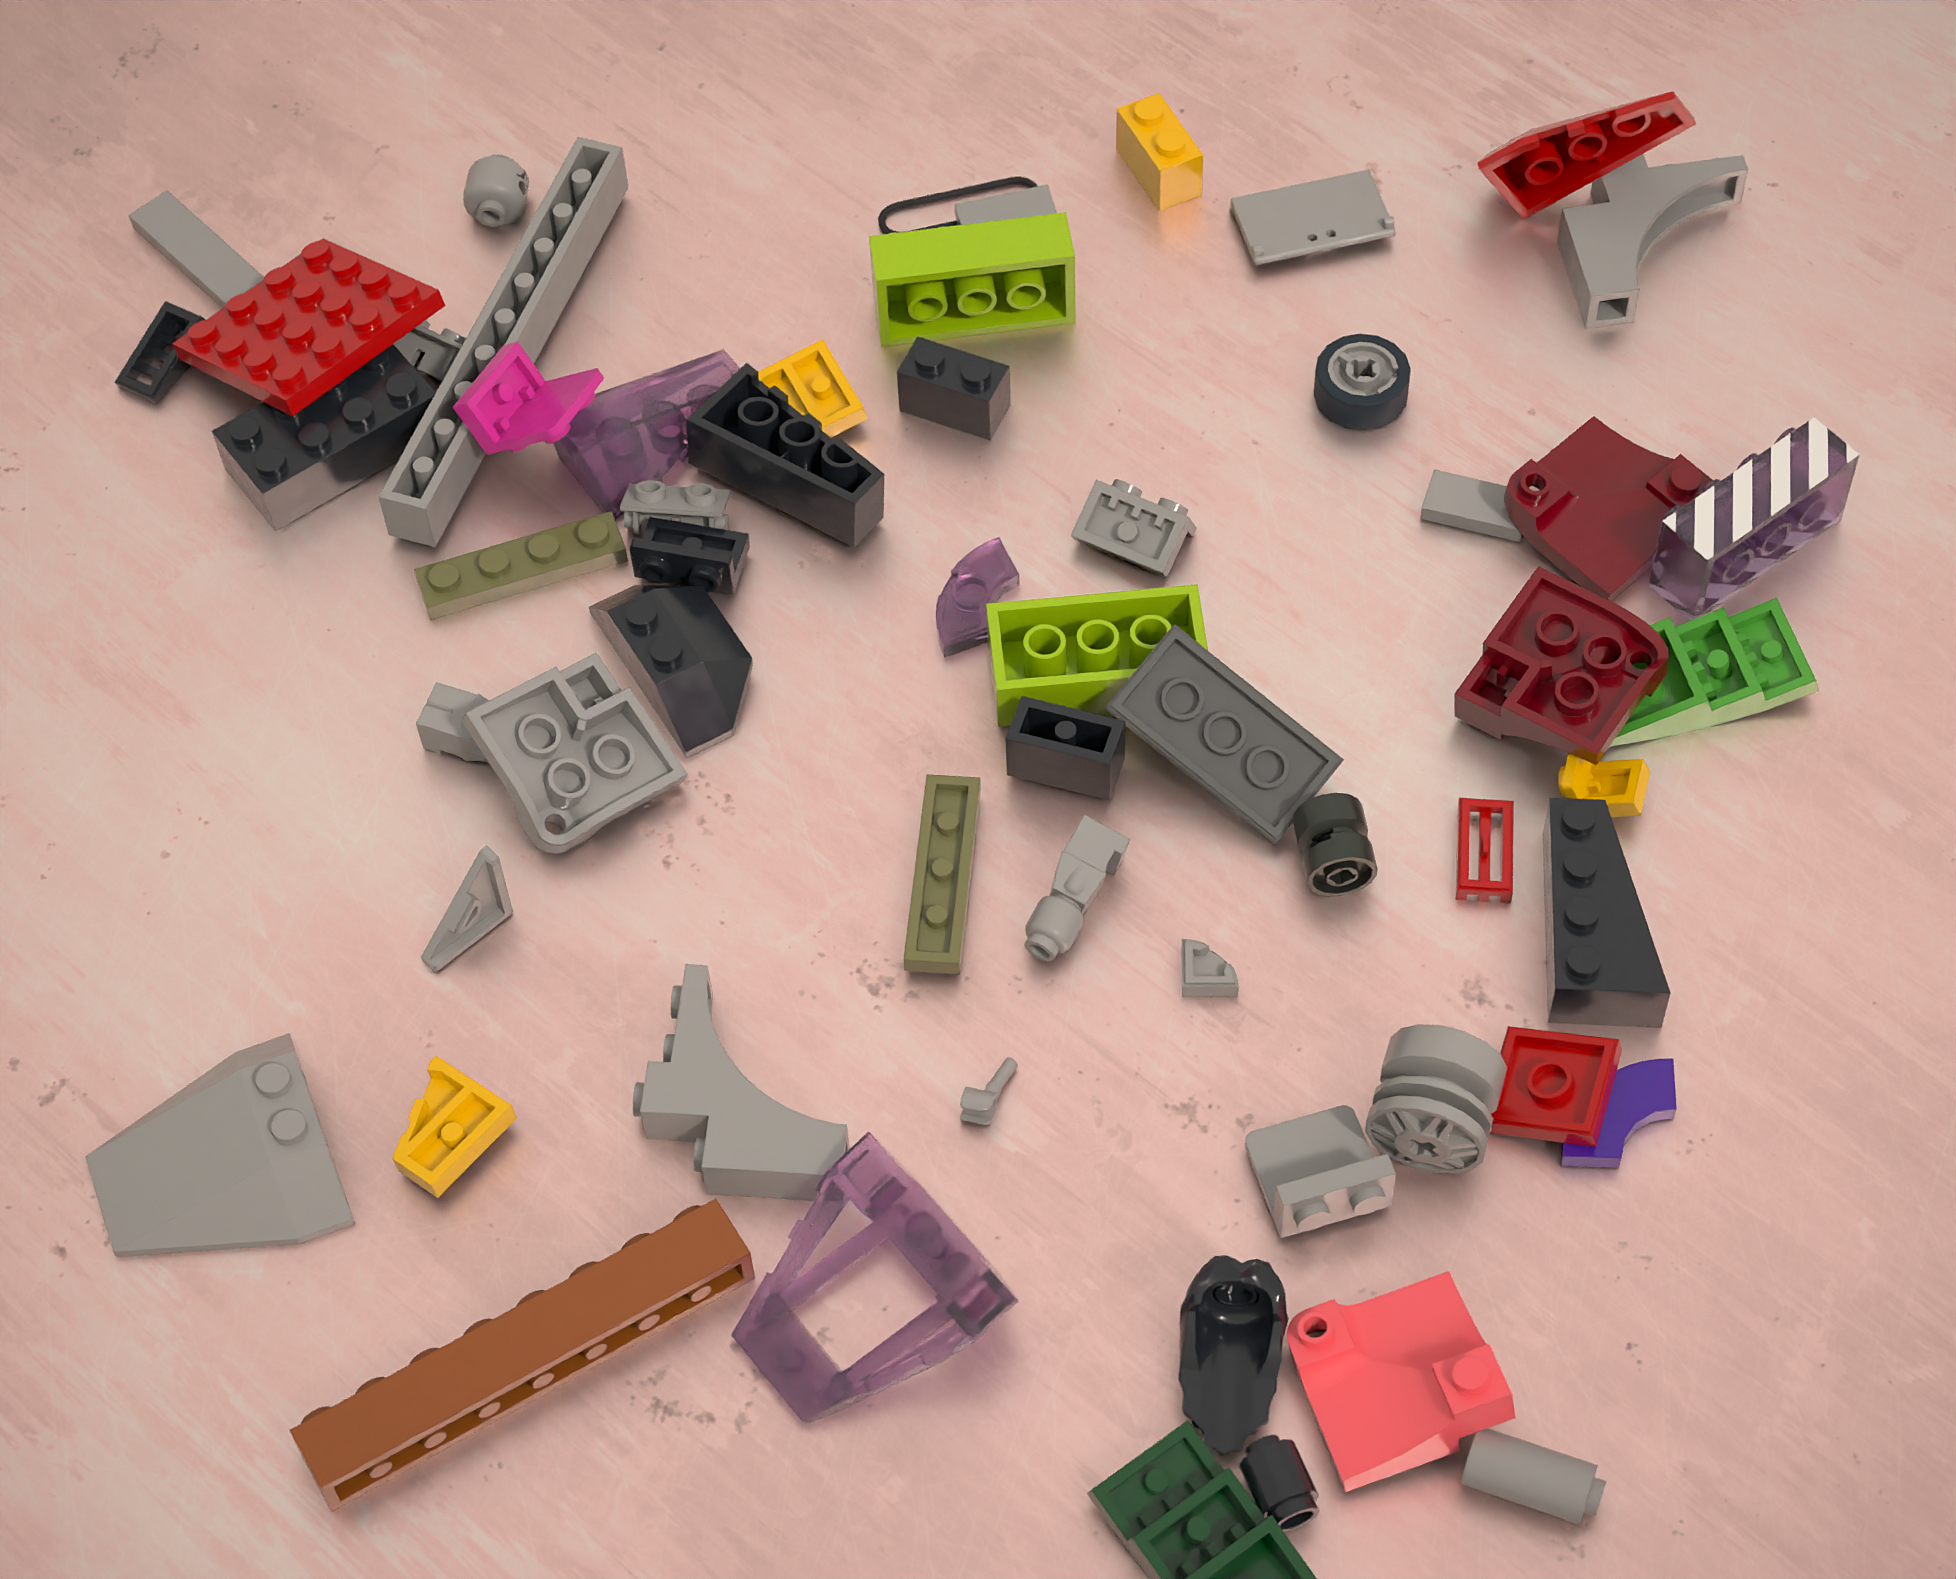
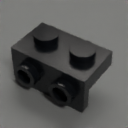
M649 517L642 539L634 538L629 548L634 577L656 584L671 583L682 586H703L707 592L716 591L734 595L750 548L748 533Z

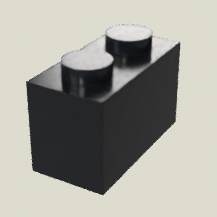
M917 337L897 370L899 411L990 441L1011 405L1009 365L931 340Z
M1021 696L1005 738L1007 775L1110 801L1125 760L1126 721Z

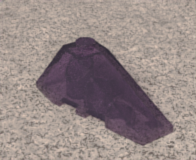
M722 349L596 393L595 399L587 407L578 411L570 421V431L563 438L553 443L558 458L602 513L612 511L614 519H617L625 512L620 511V505L630 483L637 484L646 480H655L663 483L662 477L678 460L684 462L688 458L687 419L726 383L740 367Z

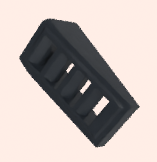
M165 301L114 383L122 389L158 404L191 366L179 359L174 348L170 354L163 350L168 345L173 347L172 343L179 339L176 336L180 331L183 332L182 337L187 334L188 329L192 325L206 319ZM155 359L164 362L161 369L150 364ZM142 373L154 377L151 385L136 379Z

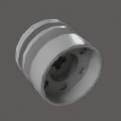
M1417 1024L1398 1030L1390 1037L1381 1068V1084L1375 1089L1373 1103L1366 1120L1365 1133L1371 1143L1384 1154H1388L1390 1158L1420 1170L1448 1174L1473 1170L1483 1162L1493 1123L1491 1114L1497 1110L1505 1081L1507 1066L1501 1054L1486 1041L1465 1031L1443 1025Z

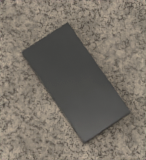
M1175 624L1105 709L1116 719L1126 721L1127 728L1274 846L1293 824V813L1307 800L1314 798L1344 761L1342 757Z

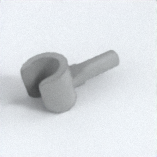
M1007 1057L990 1082L987 1083L985 1090L965 1087L960 1101V1106L963 1108L960 1120L981 1125H988L993 1121L997 1097L1018 1067V1063L1013 1058Z

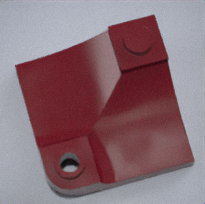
M1593 416L1541 460L1535 462L1530 459L1515 471L1508 481L1504 493V503L1510 519L1532 546L1581 587L1612 602L1673 549L1677 538L1695 523V498L1714 486L1715 499L1720 485L1682 454L1673 459L1654 453L1621 436ZM1529 487H1536L1540 491L1531 490ZM1676 512V531H1673L1663 520Z
M1538 566L1484 640L1483 655L1454 694V716L1500 740L1504 735L1530 739L1558 748L1597 765L1646 695L1651 697L1666 676L1669 651L1657 631L1632 612ZM1636 663H1644L1648 665V667L1645 669H1637L1632 665Z

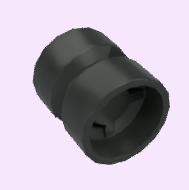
M1345 793L1322 794L1307 800L1293 813V825L1298 847L1302 851L1301 860L1307 886L1312 892L1321 896H1342L1360 891L1372 883L1377 876L1378 868L1372 843L1367 837L1368 827L1363 806L1358 798Z

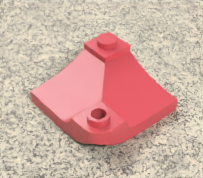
M1449 1271L1354 1305H1341L1335 1299L1299 1312L1288 1325L1287 1341L1293 1364L1345 1492L1460 1451L1459 1438L1516 1418L1511 1390L1491 1346L1485 1343ZM1313 1332H1325L1317 1338L1307 1336Z

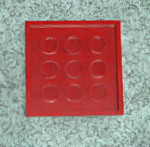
M322 238L320 241L305 246L300 255L284 266L268 272L264 280L247 292L232 297L224 308L207 320L192 325L188 329L187 334L172 343L181 361L294 416L445 307V303L439 289Z

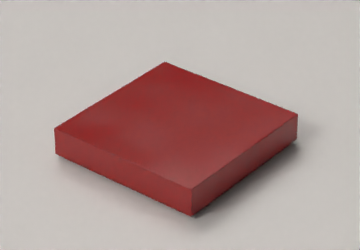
M1508 1026L1500 1052L1507 1066V1071L1497 1110L1491 1114L1493 1117L1491 1133L1596 1147L1622 1053L1619 1039Z

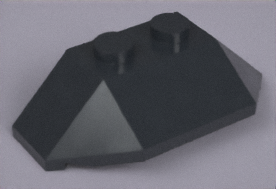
M633 585L589 606L590 614L686 758L734 736L738 722L737 716L744 700L753 667V658L703 586Z

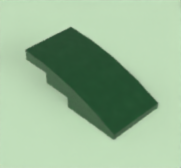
M1188 1420L1087 1493L1121 1542L1150 1579H1317L1273 1516L1265 1518L1230 1467L1226 1470L1222 1469Z

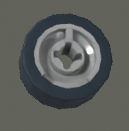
M1360 333L1343 336L1328 344L1317 358L1313 393L1317 407L1329 421L1347 429L1365 431L1381 428L1396 420L1406 407L1411 367L1406 354L1395 343L1377 335Z

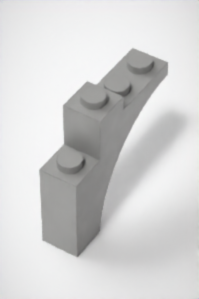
M1644 154L1592 182L1590 194L1594 204L1562 208L1557 243L1585 329L1634 322L1640 291L1637 282V269L1642 259L1664 234L1685 220L1705 211L1741 203L1748 174V167L1743 155L1648 168Z
M685 964L682 985H674L671 995V1018L677 1019L675 1034H666L663 1062L648 1061L645 1082H636L634 1087L633 1115L634 1117L642 1118L646 1139L695 1142L694 1171L703 1173L707 1194L844 1203L850 1159L847 1124L831 1123L796 1112L773 1100L751 1083L729 1058L713 1026V992L708 965Z

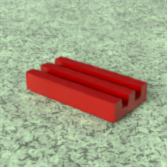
M1459 798L1457 807L1455 900H1467V895H1478V901L1489 902L1490 896L1500 897V903H1511L1513 895L1514 801ZM1470 812H1479L1478 880L1469 879ZM1491 813L1501 814L1500 881H1490Z

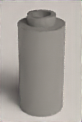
M1487 1428L1475 1434L1461 1484L1580 1525L1583 1513L1596 1517L1606 1481L1595 1477L1598 1467L1596 1464Z

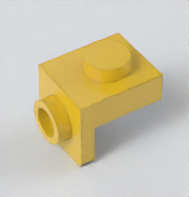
M1568 753L1566 765H1563L1559 770L1558 784L1561 795L1564 798L1606 800L1611 817L1641 816L1650 770L1644 759L1599 761L1597 765H1594Z

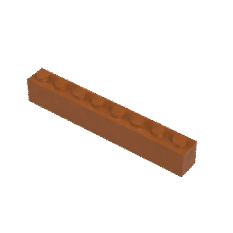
M717 1199L703 1206L694 1205L681 1211L670 1224L651 1234L642 1233L634 1236L623 1245L620 1251L600 1262L591 1261L579 1266L571 1273L568 1279L548 1290H537L529 1293L518 1302L515 1308L494 1319L488 1318L474 1323L464 1332L463 1336L441 1348L434 1347L422 1351L411 1360L408 1366L388 1377H376L365 1382L353 1396L332 1407L324 1406L315 1409L303 1418L301 1424L289 1431L329 1509L333 1512L755 1279L751 1252Z

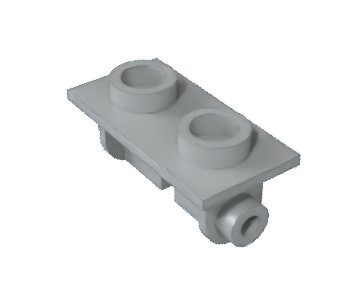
M425 320L396 341L394 345L412 366L415 365L420 353H424L417 369L442 382L466 338L447 328H444L442 333L438 334L428 329L430 323Z
M655 480L641 481L637 484L630 483L620 505V511H625L624 527L633 528L636 534H644L649 517L667 520H672V518L680 519V522L728 530V514H724V511L729 501L731 490L716 489L709 484H693L688 487L665 486L664 483Z

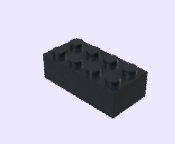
M392 344L294 416L262 402L214 429L212 434L225 470L276 532L399 461L436 392L398 348Z

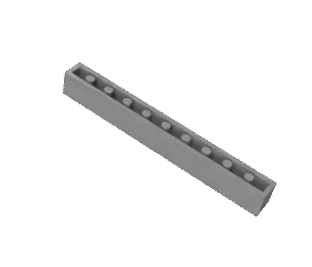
M577 137L379 495L380 505L390 536L436 547L486 454L453 406L503 345L518 341L533 364L535 363L629 188L622 147Z

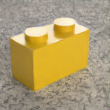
M1160 93L1116 108V150L1157 209L1162 211L1202 196L1203 154Z

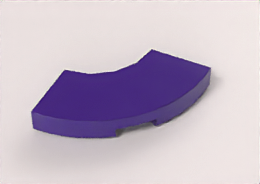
M1673 1058L1646 1060L1618 1069L1596 1147L1563 1143L1561 1166L1619 1168L1623 1147L1635 1131L1653 1121L1673 1119L1677 1110Z

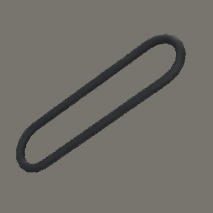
M1021 176L1009 177L899 201L888 205L881 211L878 217V225L885 234L899 233L898 231L891 230L885 224L887 215L897 209L1011 184H1024L1030 188L1038 187V185L1029 178ZM955 220L910 231L957 226L958 223Z

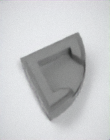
M1182 939V997H1238V978L1232 965L1211 951L1209 945L1197 940Z

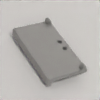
M1370 170L1231 198L1229 213L1232 217H1236L1254 265L1307 254H1317L1396 235L1394 217L1389 216Z

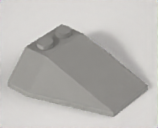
M290 1033L233 1053L85 1156L116 1257L295 1245L355 1224Z

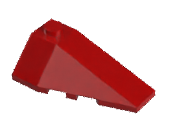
M1674 91L1530 129L1491 151L1477 164L1482 174L1525 220L1696 125L1693 115Z

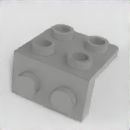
M1341 1105L1249 1132L1246 1136L1245 1148L1280 1238L1314 1230L1328 1224L1369 1214L1391 1206L1396 1177L1388 1154L1373 1157L1356 1113L1349 1106Z

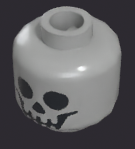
M491 155L475 161L468 171L463 194V205L467 213L476 221L489 227H498L517 222L524 213L529 190V178L526 171L515 160L505 155Z

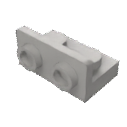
M1114 479L1112 486L1096 480L1071 533L1073 539L1167 578L1185 537L1193 538L1197 529L1191 519L1186 516L1188 509L1166 498H1160L1158 504L1141 498L1142 491L1139 488L1122 480Z

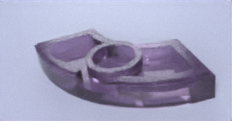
M999 537L980 545L963 557L951 570V577L945 584L941 595L938 596L936 628L939 646L944 658L987 643L986 604L997 603L1003 594L1020 585L1019 573Z

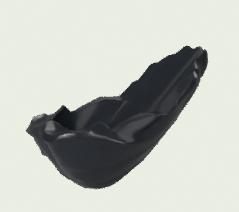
M1227 1255L1214 1256L1192 1280L1180 1309V1365L1178 1380L1183 1392L1182 1411L1190 1419L1193 1427L1200 1429L1203 1434V1442L1209 1450H1216L1220 1456L1226 1455L1229 1451L1240 1452L1243 1449L1245 1439L1249 1435H1255L1260 1427L1268 1423L1270 1405L1277 1391V1377L1282 1361V1345L1288 1323L1286 1294L1279 1276L1274 1272L1270 1263L1260 1259L1247 1260L1241 1263Z

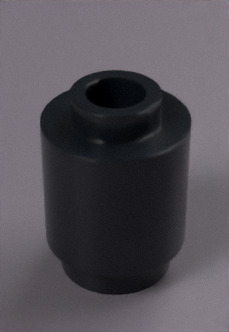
M1269 1435L1254 1441L1245 1449L1247 1456L1239 1463V1469L1255 1504L1265 1518L1272 1515L1283 1532H1287L1307 1524L1319 1514V1509L1315 1502L1319 1494L1293 1440H1280L1277 1435Z

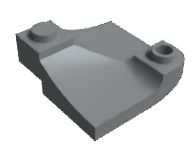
M597 652L561 671L554 667L466 712L462 720L510 794L516 808V819L532 843L537 848L548 853H562L590 839L604 825L683 783L688 775L631 688L628 687L623 691L621 690ZM554 822L558 824L562 833L552 834L548 832L545 823Z

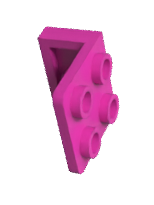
M517 341L503 345L453 408L487 455L506 450L514 453L530 444L543 441L546 444H552L563 438L570 431L571 425L569 423L578 411L587 407L595 399L596 394L594 391L603 381L604 376L598 368L545 381Z

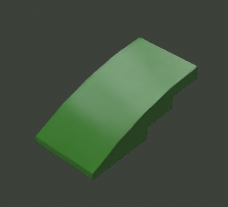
M1774 598L1728 617L1723 607L1676 627L1671 617L1651 624L1650 626L1661 636L1669 651L1666 676L1651 697L1646 695L1610 746L1661 739L1713 727L1760 713L1818 692L1816 678L1778 599ZM1636 663L1632 665L1637 669H1645L1648 667V665L1644 663Z

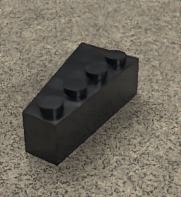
M748 363L743 365L687 419L689 464L842 542L855 547L884 518L885 474L841 438L835 440L830 438L822 431V423L810 413L803 416L788 404V395L777 386L767 387L759 380V372Z
M1549 798L1543 829L1548 1023L1662 1028L1671 992L1606 800Z

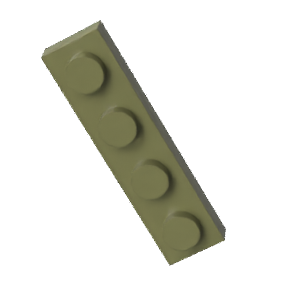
M610 511L416 568L414 572L429 618L433 620L628 562V557L613 513Z
M926 774L903 959L904 971L960 975L981 794L980 777Z

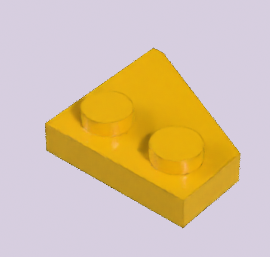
M823 339L759 371V380L769 388L774 385L788 395V404L803 416L810 413L822 423V431L830 438L868 419L863 405Z
M435 1056L427 1068L431 1079L423 1099H415L408 1117L410 1121L409 1127L401 1135L392 1159L400 1173L439 1198L517 1119V1116L511 1104L438 1056Z

